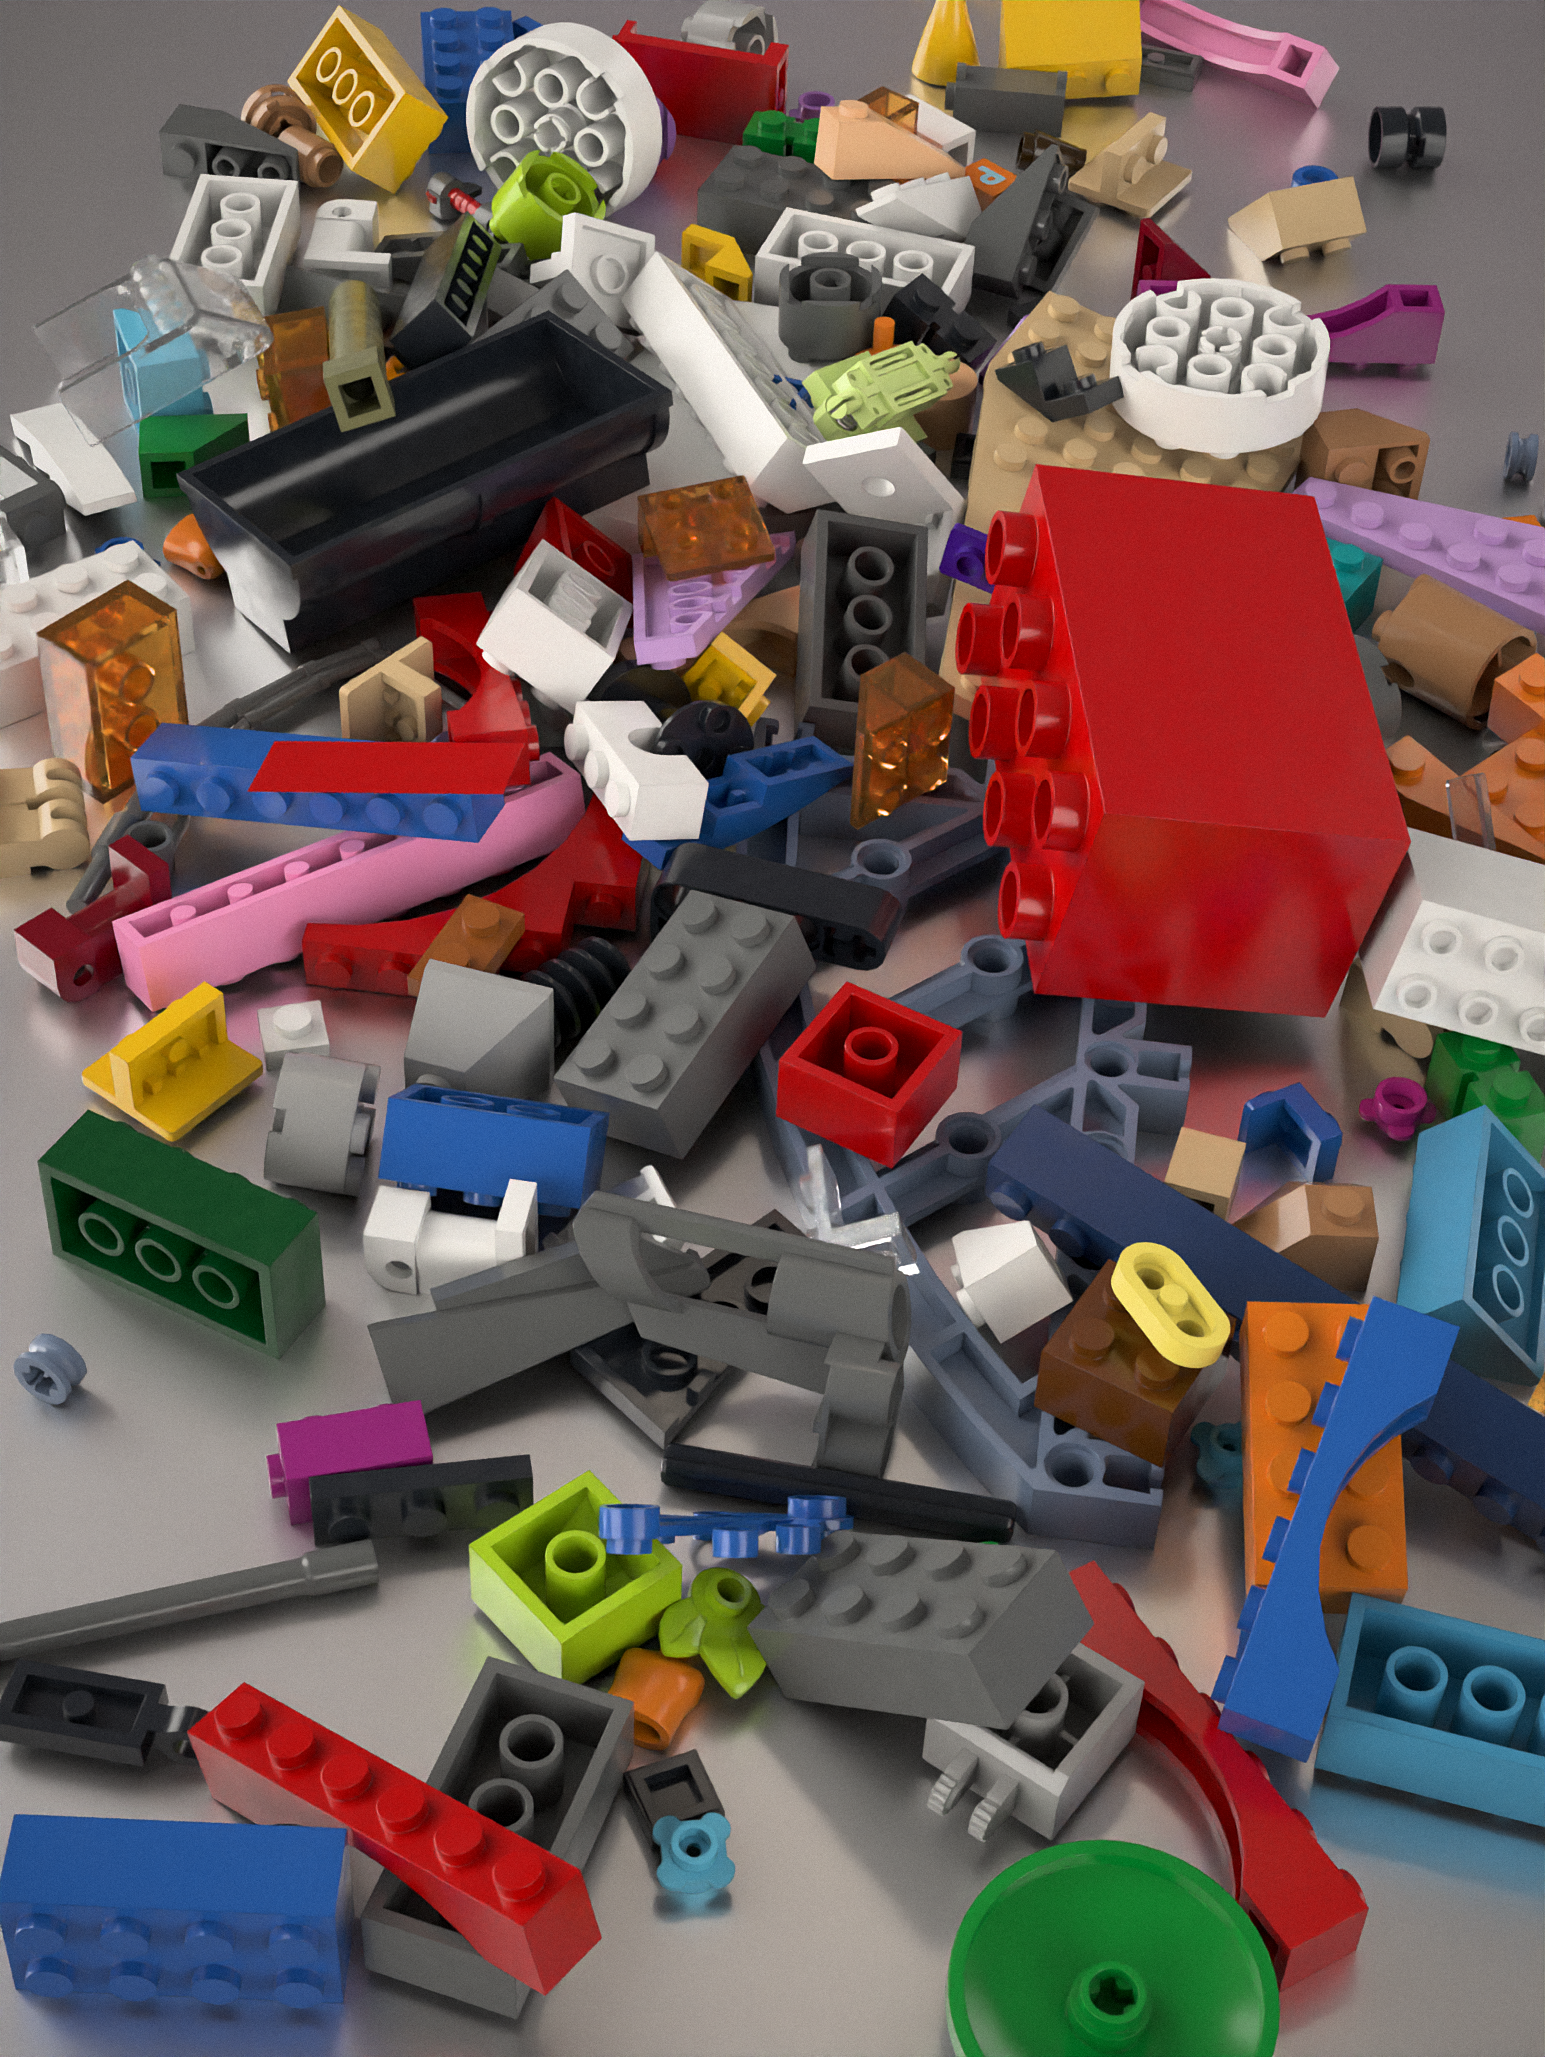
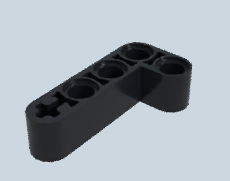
M685 843L679 845L673 851L652 891L650 945L690 890H695L795 916L813 959L855 970L869 971L877 969L883 964L904 913L898 899L890 892L878 887L698 843Z

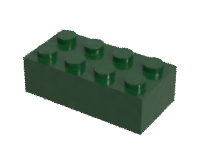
M87 1110L37 1161L53 1255L277 1360H280L326 1306L318 1212L309 1209L302 1202L293 1198H284L251 1183L241 1174L226 1172L195 1158L183 1148L166 1145L137 1132L125 1122L113 1121L91 1110Z

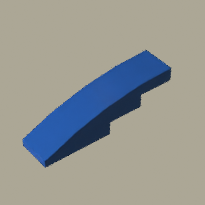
M815 736L728 755L723 775L706 780L709 786L699 839L629 841L623 833L622 840L662 871L673 851L679 845L698 843L725 849L752 837L806 807L851 776L854 765Z

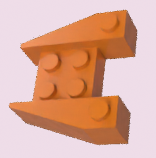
M1535 653L1494 679L1487 727L1508 743V745L1470 770L1458 776L1409 735L1385 749L1407 827L1545 865V658Z

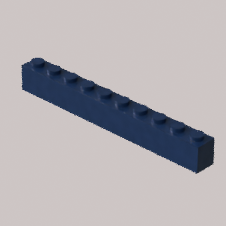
M1036 1104L1031 1107L989 1161L984 1195L989 1197L993 1205L1008 1218L1016 1221L1029 1220L1033 1226L1048 1234L1050 1240L1058 1249L1072 1257L1083 1256L1102 1268L1108 1259L1118 1262L1122 1251L1126 1247L1140 1242L1159 1244L1178 1254L1224 1313L1237 1318L1230 1355L1239 1363V1332L1247 1301L1360 1304ZM1449 1359L1427 1420L1401 1434L1402 1457L1408 1460L1413 1470L1425 1480L1436 1485H1448L1470 1499L1474 1507L1487 1519L1501 1525L1510 1524L1534 1539L1539 1549L1545 1554V1417Z

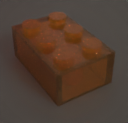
M128 579L36 632L54 758H63L73 762L81 773L82 791L103 805L136 785L130 758L161 723L189 725L177 609Z

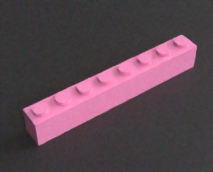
M551 752L540 755L539 761L530 762L531 784L506 787L503 794L505 806L478 843L346 830L114 920L112 925L126 985L154 1012L167 1008L173 1001L181 999L204 981L213 987L229 985L240 981L246 974L271 964L295 959L303 952L302 938L307 923L361 925L375 923L385 918L400 917L407 913L410 908L438 897L454 895L467 885L490 876L509 873L517 865L542 855H550L567 839L585 814L581 774Z

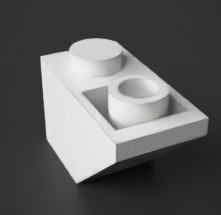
M1029 1220L967 1230L952 1238L957 1263L950 1266V1269L961 1289L956 1292L957 1297L975 1327L979 1328L987 1323L1000 1343L1073 1301L1064 1273Z

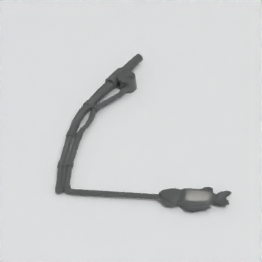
M376 638L360 641V644L316 661L311 660L304 663L297 670L242 698L234 699L222 709L197 724V726L231 728L233 726L232 729L253 730L259 727L262 722L317 691H323L331 687L333 683L375 666L394 652L389 649H381L382 644ZM434 679V682L441 686V696L444 701L458 710L468 702ZM539 747L540 755L551 752L580 773L573 762L567 758L565 748ZM581 775L586 812L594 791L588 787L586 780ZM136 789L123 810L114 813L93 846L91 850L92 861L66 902V908L69 913L74 914L99 898L112 876L108 845L127 834L167 862L170 877L173 876L175 871L174 853L189 827L190 815L177 814L172 828L162 822L152 821L150 819L154 812L141 811Z

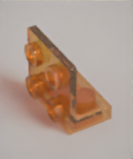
M745 475L637 496L638 544L643 558L658 556L665 577L670 582L771 562L775 559V548Z

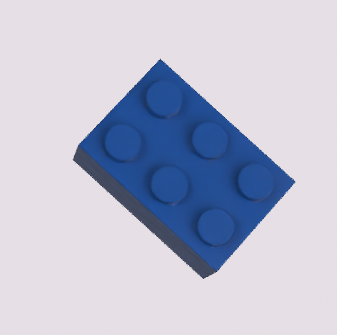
M413 1084L388 1097L378 1179L397 1181L396 1188L430 1192V1196H436L438 1188L464 1191V1202L491 1207L502 1206L510 1179L537 1183L538 1214L567 1217L570 1216L571 1208L580 1209L595 1190H600L610 1112Z

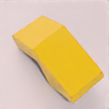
M695 224L689 225L682 232L681 267L732 300L752 302L753 273L735 238Z

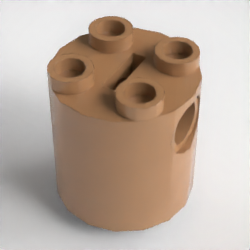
M1425 573L1415 579L1408 594L1394 611L1386 610L1379 616L1372 630V639L1379 643L1377 648L1382 652L1389 664L1381 668L1388 682L1392 684L1397 682L1399 688L1469 728L1478 731L1487 727L1494 679L1526 660L1537 651V640L1534 631Z

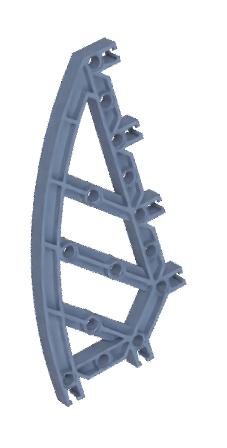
M760 717L756 721L753 735L754 749L773 745V734L778 735L779 732L778 720ZM799 722L797 739L815 736V723ZM841 755L854 765L851 776L801 810L762 832L736 843V853L797 867L800 834L860 841L862 843L856 846L851 854L850 866L829 876L878 887L890 892L902 905L904 914L908 908L909 897L989 857H994L1004 867L1009 862H1012L1009 848L988 846L984 838V801L989 780L996 771L995 760H988L985 783L981 785L962 769ZM981 935L972 938L964 944L959 963L888 999L956 1029L972 1020L987 1023L1008 1019L1017 1009L1019 996L1033 989L1025 940L1005 939L998 935ZM807 981L751 1061L750 1068L774 1151L797 1208L812 1238L895 1257L896 1269L903 1271L907 1278L911 1300V1332L907 1354L904 1359L905 1391L985 1489L994 1498L1010 1500L1016 1504L1017 1514L1015 1521L1027 1534L1154 1551L1162 1510L1163 1490H1160L1165 1465L1163 1468H1160L1034 1407L1038 1375L1024 1383L1019 1381L980 1335L936 1275L907 1229V1226L951 1202L960 1205H972L985 1201L988 1198L984 1195L989 1161L1034 1104L1132 1164L1135 1161L1137 1132L1179 1137L1181 1127L1184 1126L1190 1092V1079L1188 1078L1191 1069L1193 1046L1143 1040L1147 1003L1082 998L1075 1065L984 1114L958 1112L947 1116L939 1123L934 1141L901 1158L893 1169L884 1167L876 1172L869 1158L776 1116L779 1059L816 1017ZM1057 1247L1055 1261L1065 1275L1073 1301L1049 1315L1047 1343L1102 1269L1083 1256L1072 1257Z

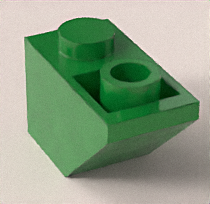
M248 414L140 417L138 455L143 498L187 497V494L179 487L176 474L250 442Z

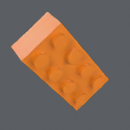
M1247 1301L1239 1332L1246 1598L1252 1584L1267 1589L1275 1567L1274 1563L1262 1559L1270 1532L1277 1515L1292 1520L1300 1498L1299 1495L1286 1491L1301 1448L1315 1453L1318 1449L1324 1428L1311 1424L1326 1381L1338 1386L1341 1385L1348 1363L1336 1359L1335 1356L1350 1316L1364 1321L1370 1304ZM1401 1434L1392 1439L1362 1465L1340 1493L1326 1521L1320 1546L1319 1595L1323 1614H1347L1352 1592L1402 1604L1407 1593L1408 1572Z

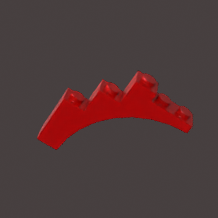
M595 793L592 795L585 814L567 839L533 870L502 889L482 897V899L519 911L525 915V932L495 975H499L500 970L526 973L531 970H537L539 965L547 960L556 959L560 952L569 949L575 924L636 931L651 863L622 840L623 831L613 817L609 816L607 809ZM457 908L403 921L361 925L307 923L302 938L306 984L416 997L408 992L407 976Z

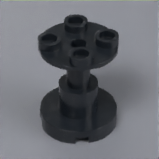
M637 659L619 662L605 671L586 697L590 701H644L662 723L650 753L658 755H687L706 780L723 775L728 755L754 750V737L750 724L737 708L717 699L692 702L690 692L684 681L669 669L655 670L651 668V664L637 665Z

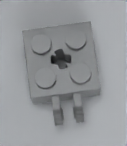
M1079 1642L1008 1730L927 1718L922 1759L944 1772L943 1774L941 1773V1776L936 1780L934 1787L931 1789L932 1791L928 1796L929 1799L926 1802L928 1804L927 1807L944 1817L945 1814H948L958 1804L965 1793L971 1789L985 1798L973 1811L968 1827V1833L984 1843L986 1840L989 1841L990 1837L994 1835L995 1831L1000 1828L1009 1815H1012L1052 1841L1135 1735L1145 1682Z

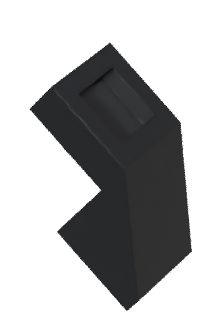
M1042 341L1026 345L1012 352L1015 361L995 370L998 381L1051 422L1090 414L1124 397L1119 376L1096 381L1094 373L1077 377L1067 344L1046 350Z

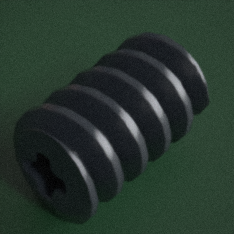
M591 936L581 940L575 948L572 947L560 952L556 959L553 958L541 963L537 970H531L520 975L518 980L553 988L554 1049H556L561 1043V1036L571 1039L579 1035L581 1025L587 1028L591 1027L632 970L626 958L614 945L603 938Z

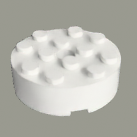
M568 22L540 26L503 45L488 60L484 61L476 72L469 89L466 126L471 151L480 172L486 169L498 189L502 187L529 152L541 150L538 155L548 157L553 151L559 152L575 160L594 178L598 185L594 190L598 203L600 204L603 199L605 202V219L640 196L655 174L662 148L661 116L655 94L647 77L634 58L615 40L594 28Z
M1217 278L1178 281L1177 291L1158 296L1152 290L1146 291L1125 305L1118 314L1113 326L1109 378L1119 376L1124 397L1112 404L1118 414L1128 424L1142 434L1154 439L1155 443L1164 449L1174 450L1182 448L1210 453L1212 456L1220 459H1231L1238 456L1239 453L1259 451L1278 446L1301 436L1314 423L1321 411L1330 352L1328 331L1320 318L1311 320L1300 311L1301 301L1286 293L1256 283Z

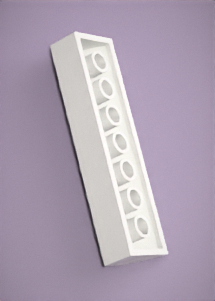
M656 251L620 300L632 316L629 320L630 325L646 337L643 345L662 361L658 366L659 369L676 382L675 393L692 406L693 409L689 413L690 416L708 430L709 433L706 436V440L716 450L724 454L725 459L722 461L724 467L742 481L739 490L759 507L765 508L770 503L787 514L835 502L836 500L803 465L807 446L828 442L814 424L813 411L797 394V389L785 378L787 375L732 299ZM773 374L779 375L783 381L778 384L772 382ZM793 398L797 403L796 410L789 406Z

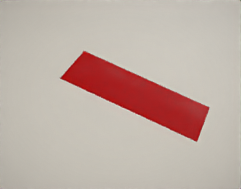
M274 741L247 792L504 794L525 743Z

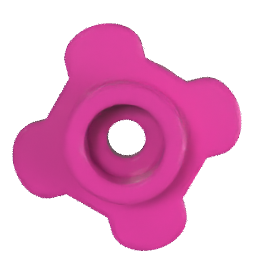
M1391 1077L1381 1081L1376 1087L1374 1098L1363 1099L1359 1105V1114L1364 1120L1376 1122L1383 1132L1397 1141L1412 1139L1414 1130L1421 1124L1434 1122L1437 1114L1434 1104L1427 1101V1094L1424 1088L1417 1082L1404 1077Z

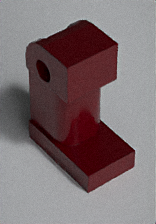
M128 834L108 845L114 890L67 918L51 907L14 929L17 955L21 967L68 1003H77L87 999L98 992L100 987L123 974L112 921L172 898L168 863ZM85 965L84 972L74 980L75 973Z

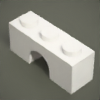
M576 701L573 724L567 726L564 736L566 756L576 766L586 780L588 787L594 791L607 809L609 816L613 817L629 841L699 839L709 783L687 755H658L650 753L662 723L644 701Z

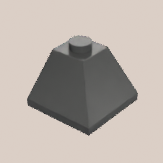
M1021 172L1018 173L1015 180L1022 174ZM1065 192L1061 195L1055 194L1050 211L1053 212V220L1049 235L1046 240H1039L1034 254L1037 257V268L1033 281L1029 286L1045 294L1048 291L1056 293L1100 212L1097 206Z

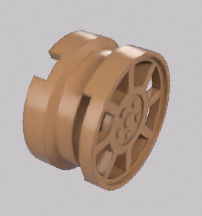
M271 84L261 87L247 99L242 109V121L275 138L286 128L293 125L301 126L316 134L317 125L314 114L300 96L286 85ZM283 92L284 94L272 96L271 93Z

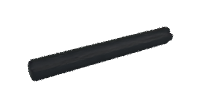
M679 1443L667 1445L660 1469L661 1481L668 1486L788 1506L789 1496L828 1495L846 1497V1515L854 1516V1518L1003 1544L1010 1542L1013 1536L1017 1514L1016 1504L1010 1500Z

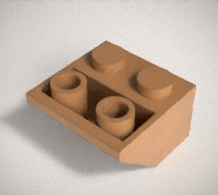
M1358 408L1320 412L1314 423L1303 433L1299 456L1301 462L1296 473L1294 490L1309 477L1418 500L1430 437L1426 432Z

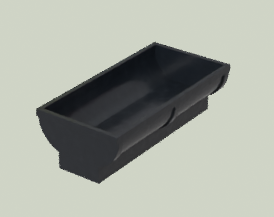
M548 310L389 380L395 402L396 416L341 432L334 409L330 406L176 475L180 489L187 494L193 514L203 536L227 572L235 607L286 651L292 654L527 543L546 503L554 496L582 517L650 485L646 453L659 448L667 438L670 424L669 407L673 406L672 390Z

